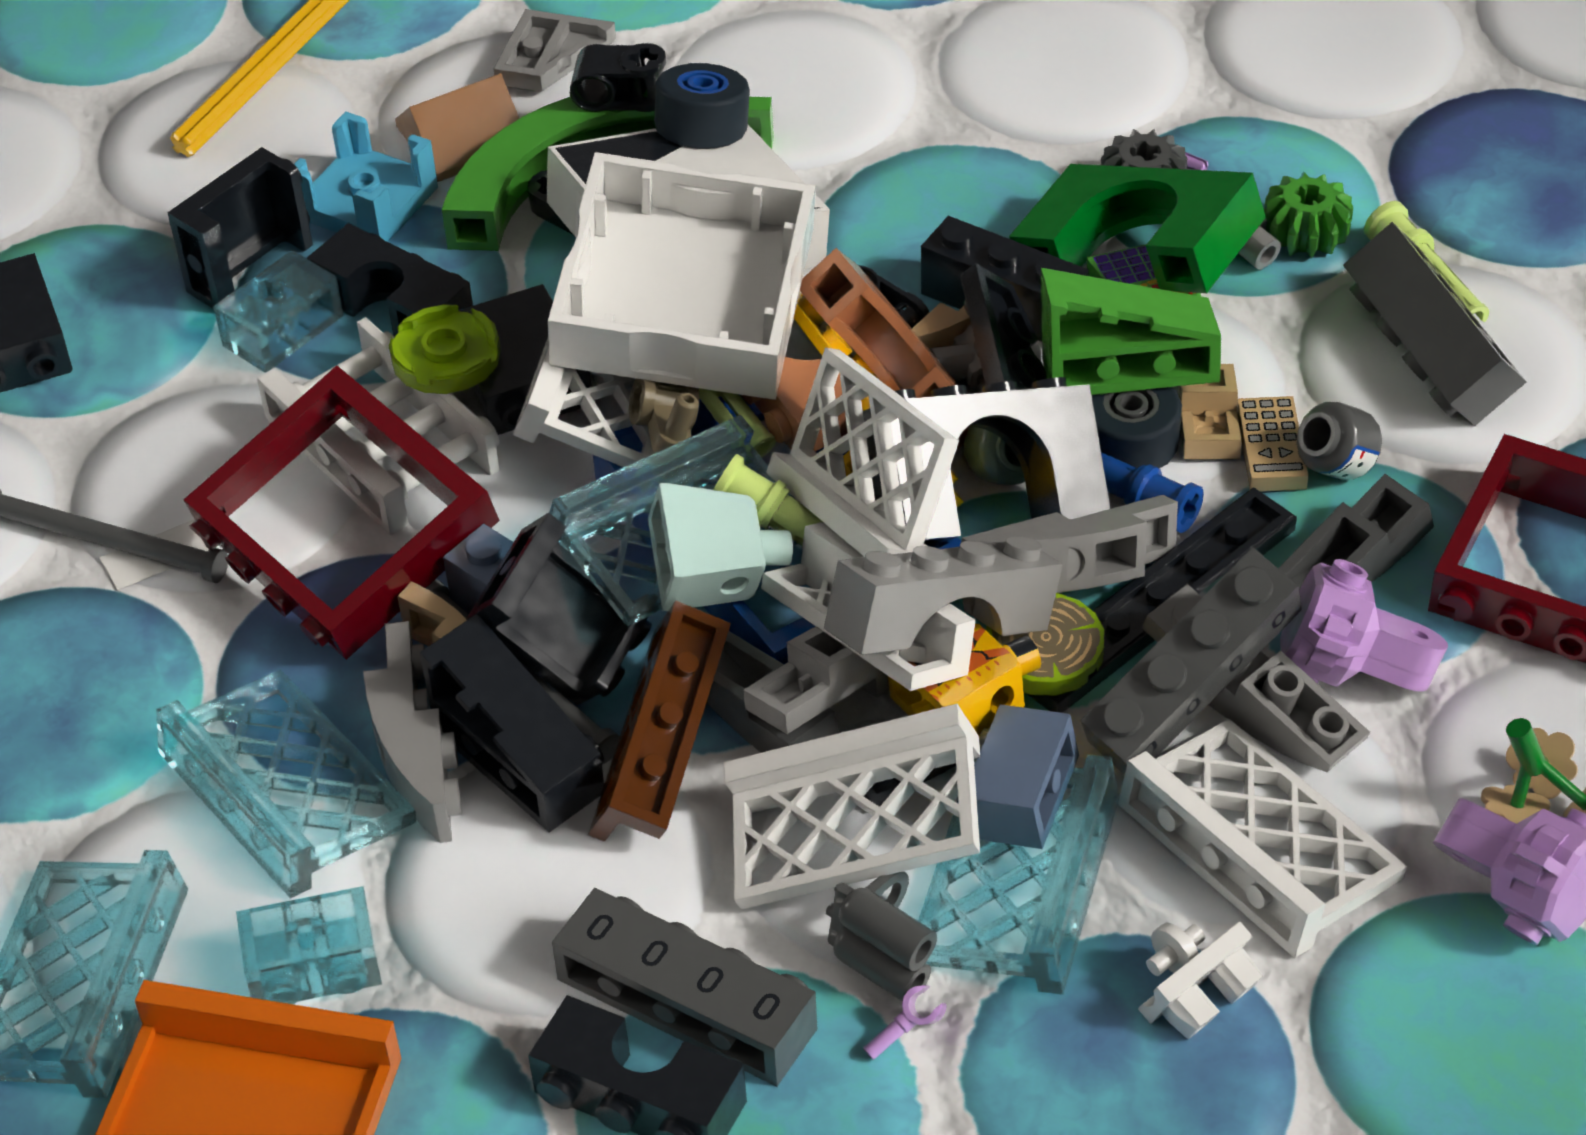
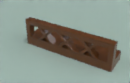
M675 600L654 630L588 832L589 836L605 842L619 823L658 839L666 832L731 625L730 622Z

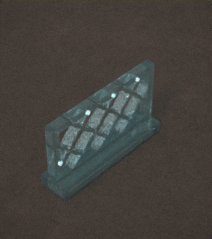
M741 415L553 499L549 513L567 527L558 543L567 548L626 626H630L662 610L656 567L624 560L628 542L652 548L650 531L634 528L631 525L633 517L643 512L649 514L659 483H671L713 490L736 454L745 459V466L769 481L776 482L766 474L768 465L750 444L754 430ZM597 534L621 540L617 557L593 552L585 542V539ZM793 540V546L797 545L798 543ZM621 575L654 583L653 593L633 603L619 585Z
M281 669L188 711L178 700L156 709L158 753L290 899L312 888L313 872L416 823V811L412 805ZM275 694H278L288 704L286 712L255 708L257 702ZM217 720L238 723L234 736L211 733L204 726ZM255 725L280 729L277 741L245 737L248 726ZM290 731L317 734L321 739L319 747L287 743ZM239 754L271 758L268 770L241 768L237 763ZM281 760L314 764L310 777L278 773ZM331 766L350 769L355 774L354 781L350 783L320 779L323 767ZM272 790L305 794L301 808L274 804L270 799ZM315 796L348 800L345 813L311 809ZM358 801L381 804L390 811L378 818L354 815ZM306 826L339 831L338 837L316 848L304 836Z
M1087 755L1084 767L1074 768L1067 785L1068 789H1072L1070 797L1060 803L1050 829V833L1056 838L1055 846L1032 858L1022 846L991 841L980 847L979 854L937 863L918 921L935 932L957 921L968 936L951 946L936 945L931 956L926 961L927 964L933 967L1031 977L1036 980L1038 992L1064 994L1119 801L1112 757ZM954 814L945 839L961 835L960 818ZM1011 851L1021 865L993 879L983 865ZM973 872L984 886L955 901L948 892L949 885ZM1034 878L1042 888L1041 894L1017 908L1006 893ZM995 899L1007 914L978 929L967 915ZM1016 928H1019L1027 938L1023 954L998 952L990 944Z
M144 850L139 863L39 862L0 951V1035L8 1031L15 1041L13 1045L0 1052V1081L75 1084L83 1097H108L139 1018L135 1004L136 996L143 980L153 981L189 890L167 850ZM53 883H77L79 885V889L52 906L47 907L45 904ZM119 884L130 885L126 896L106 909L97 899ZM91 903L98 914L65 934L59 922ZM52 927L59 938L26 959L23 953L28 941ZM109 929L111 933L106 946L83 960L76 949ZM70 953L77 965L46 985H43L36 974ZM30 978L37 990L3 1011L1 1004L6 993ZM88 980L90 985L84 1000L61 1013L54 1001ZM48 1005L55 1018L21 1039L14 1026ZM66 1033L68 1035L59 1058L60 1061H42L33 1058V1053Z

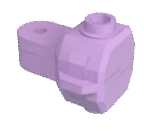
M1342 559L1334 560L1332 566L1321 562L1313 566L1299 590L1302 610L1282 631L1280 637L1281 651L1317 684L1319 681L1337 687L1355 674L1363 672L1409 690L1426 691L1448 648L1446 640L1426 626L1376 608L1372 583L1367 580L1368 573L1360 566Z
M1462 798L1458 799L1434 839L1433 844L1456 861L1491 878V897L1508 915L1503 926L1510 932L1534 945H1538L1543 936L1551 937L1559 942L1568 939L1586 919V813L1572 808L1567 817H1563L1543 808L1516 824L1471 801Z

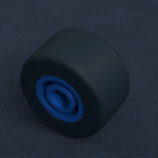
M688 63L674 66L662 72L656 81L654 121L657 132L670 142L696 149L719 148L731 145L742 139L748 128L750 89L747 79L735 70L709 63Z

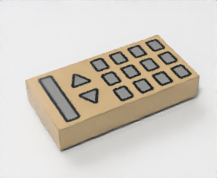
M1294 397L1238 398L1237 415L1249 489L1254 487L1260 492L1306 490L1308 470L1299 457L1296 445L1299 424Z

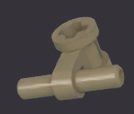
M635 378L629 399V419L632 425L648 426L654 456L646 473L645 482L651 488L658 489L659 483L668 482L675 463L684 458L690 444L691 430L695 424L699 408V388Z

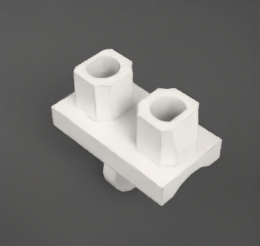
M1239 921L1199 953L1196 946L1203 942L1206 937L1198 925L1193 924L1183 931L1174 924L1167 922L1162 924L1152 932L1151 942L1156 953L1146 961V965L1155 976H1160L1167 969L1174 974L1157 986L1153 991L1154 995L1144 1002L1138 1010L1150 1024L1163 1015L1183 1036L1190 1039L1220 1012L1198 987L1209 978L1230 1004H1233L1251 990L1263 977L1250 956L1243 949L1253 936Z

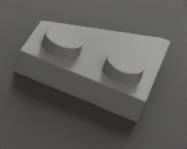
M525 9L493 68L494 76L501 73L508 87L542 92L574 70L577 55L581 49L593 44H612L616 39L615 22Z

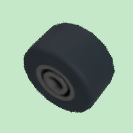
M1173 387L1091 395L1102 453L1136 468L1150 464L1159 469L1167 465L1177 453L1182 403L1177 391Z

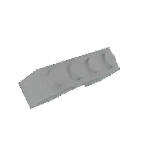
M1010 536L1006 538L1005 542L991 544L964 541L960 543V547L945 549L917 546L913 549V552L900 554L870 551L863 558L838 560L823 629L861 655L909 649L923 625L933 614L945 605L962 598L965 612L1002 636L1048 630L1063 564L1041 551L1042 546L1040 543L1022 536Z

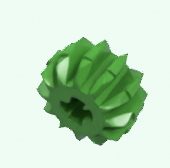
M1303 171L1299 179L1283 176L1280 185L1271 186L1265 198L1266 231L1281 243V247L1287 246L1290 256L1297 252H1306L1312 259L1316 251L1332 254L1335 246L1345 243L1350 233L1353 216L1352 197L1344 193L1343 183H1327L1325 174L1318 178H1310Z

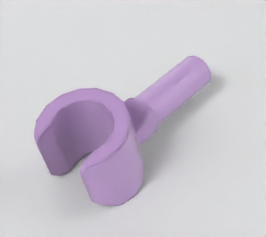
M929 985L915 986L908 990L902 1001L903 1011L894 1018L892 1023L863 1047L872 1060L877 1058L904 1033H908L917 1024H934L942 1019L946 1012V1003L937 1006L926 1018L920 1016L915 1009L917 997L930 988Z

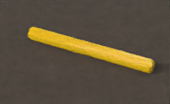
M308 0L171 134L170 139L174 144L172 147L176 153L181 152L187 157L193 156L350 0Z

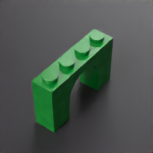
M1070 164L1010 234L1009 239L1082 267L1087 261V257H1090L1101 244L1111 237L1132 228L1162 224L1145 245L1159 289L1207 294L1266 216L1252 172Z

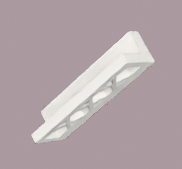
M824 522L805 526L801 564L763 573L762 590L909 691L968 675L975 619L950 603L939 609L928 619L909 649L861 655L823 629L838 560L864 557ZM807 584V585L810 586L811 588L801 587V585ZM907 661H909V662H915V663H922V665L913 666V665H911L910 663H908Z

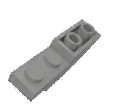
M1159 495L1075 519H1069L1055 512L962 537L961 543L964 541H977L991 544L1005 542L1006 538L1010 536L1027 537L1040 543L1042 546L1041 551L1063 564L1056 593L1105 586L1145 576V564L1159 560L1176 547L1178 502L1165 495Z
M1186 584L1147 615L1142 629L1156 642H1159L1202 597ZM1281 650L1271 659L1261 651L1208 704L1260 742L1294 760L1325 772L1330 771L1364 742L1370 734L1367 728Z
M409 621L385 624L387 668L363 671L366 698L380 758L392 786L405 807L419 824L438 842H451V816L462 815L458 779H448L447 769L458 768L454 731L443 732L439 708L430 709L427 688L418 689L417 680L425 679L420 652L425 649L424 644L413 645Z
M814 627L786 642L788 663L753 683L743 691L745 709L782 732L789 734L860 688L875 697L881 696L889 690L888 675L818 627Z

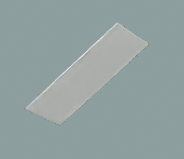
M195 519L154 535L155 537L205 551L209 550L202 539L189 527ZM120 550L99 557L117 590L176 567Z

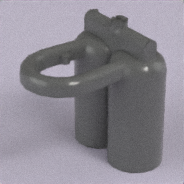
M903 871L882 875L865 888L853 889L845 883L837 884L834 888V903L827 907L825 913L831 917L827 941L833 946L835 956L841 962L900 1001H903L904 995L911 988L926 985L931 974V967L926 961L936 946L937 934L898 908L909 885L908 874ZM890 886H892V890L889 893L887 899H883L881 896L883 895L884 891H886Z

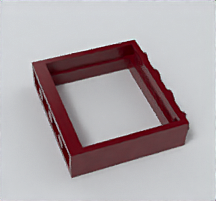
M335 366L183 499L195 519L189 527L202 539L208 549L213 551L217 546H220L229 554L225 557L227 563L242 580L249 584L256 578L265 587L262 590L265 598L281 615L286 617L292 611L302 620L299 626L311 642L315 645L319 644L321 647L328 643L346 660L400 612L397 596L411 581L426 588L445 571L443 557L483 523L492 528L500 521L487 490L339 366ZM343 417L443 501L447 507L332 610L234 523L229 516Z
M1504 434L1434 571L1428 611L1502 635L1511 640L1520 641L1562 655L1571 660L1586 663L1585 606L1463 567L1500 492L1586 519V459Z

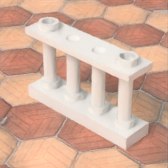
M366 317L359 320L357 326L362 351L336 366H339L354 380L372 370L378 373L387 383L370 393L386 407L395 404L403 398L410 402L418 412L403 421L420 435L435 427L441 430L451 441L437 449L454 464L469 456L490 476L500 471L496 446L499 445V437L491 422L483 416L478 418L452 393H423L406 386L395 375L391 362L389 343L391 336L392 339H394V336L388 331L382 332ZM334 367L302 385L299 382L292 384L276 368L257 377L265 417L270 422H273ZM341 417L309 445L303 453L389 535H392L409 525L404 500L408 498V491L419 486L421 483L404 468L395 472L391 469L386 471L376 461L387 456V454L371 440L366 442L352 440L345 432L354 426Z

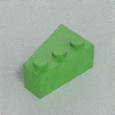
M1041 268L1042 361L1047 379L1064 377L1066 378L1067 386L1090 384L1091 395L1220 382L1221 333L1209 298Z

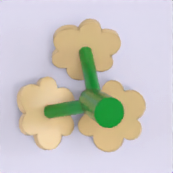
M1517 718L1509 722L1506 726V733L1511 745L1506 751V761L1512 769L1516 770L1513 775L1515 785H1507L1504 789L1499 787L1484 788L1480 798L1485 804V809L1517 824L1543 808L1549 811L1551 803L1548 799L1556 798L1563 792L1573 801L1566 808L1563 817H1567L1572 808L1586 813V788L1581 791L1571 782L1578 773L1576 763L1571 760L1575 752V744L1571 737L1561 732L1552 733L1548 736L1545 730L1532 728L1531 723L1524 718ZM1533 789L1534 793H1528V790Z

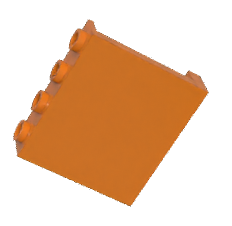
M143 980L135 999L142 1026L95 1135H374L402 1059L394 1022Z

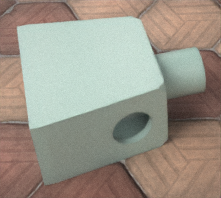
M659 483L648 515V523L662 611H668L675 600L693 608L748 600L755 595L765 566L790 565L793 555L791 532L789 530H760L756 504L750 496L678 484Z

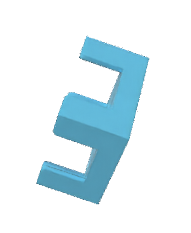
M345 111L332 126L337 158L312 183L306 159L299 158L294 163L302 176L303 182L301 186L305 207L310 216V223L336 233L346 224L350 223L368 233L377 234L388 242L438 189L431 140L411 134L408 137L411 163L373 151L367 120Z

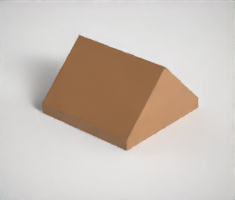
M500 73L410 106L395 118L396 127L407 142L411 134L431 140L437 182L456 176L468 159L485 142L520 118L503 76Z

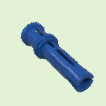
M1101 452L1107 491L1123 498L1125 505L1165 495L1178 502L1176 531L1183 533L1192 526L1203 502L1204 492L1201 486L1192 482L1182 485L1162 476L1161 469L1153 465H1142L1136 468Z

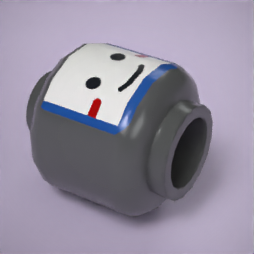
M1323 402L1313 407L1304 416L1298 428L1296 445L1299 457L1309 469L1339 480H1354L1365 475L1375 465L1381 453L1382 435L1380 426L1374 417L1364 410L1341 402Z

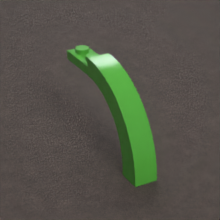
M647 90L643 94L644 97H647ZM567 97L541 107L503 128L468 159L447 192L442 207L447 249L499 251L504 231L511 217L529 197V180L540 171L547 170L548 146L656 129L654 121L655 111L614 110L590 112L579 108L572 101L571 97ZM749 97L748 125L771 149L774 139L772 97Z

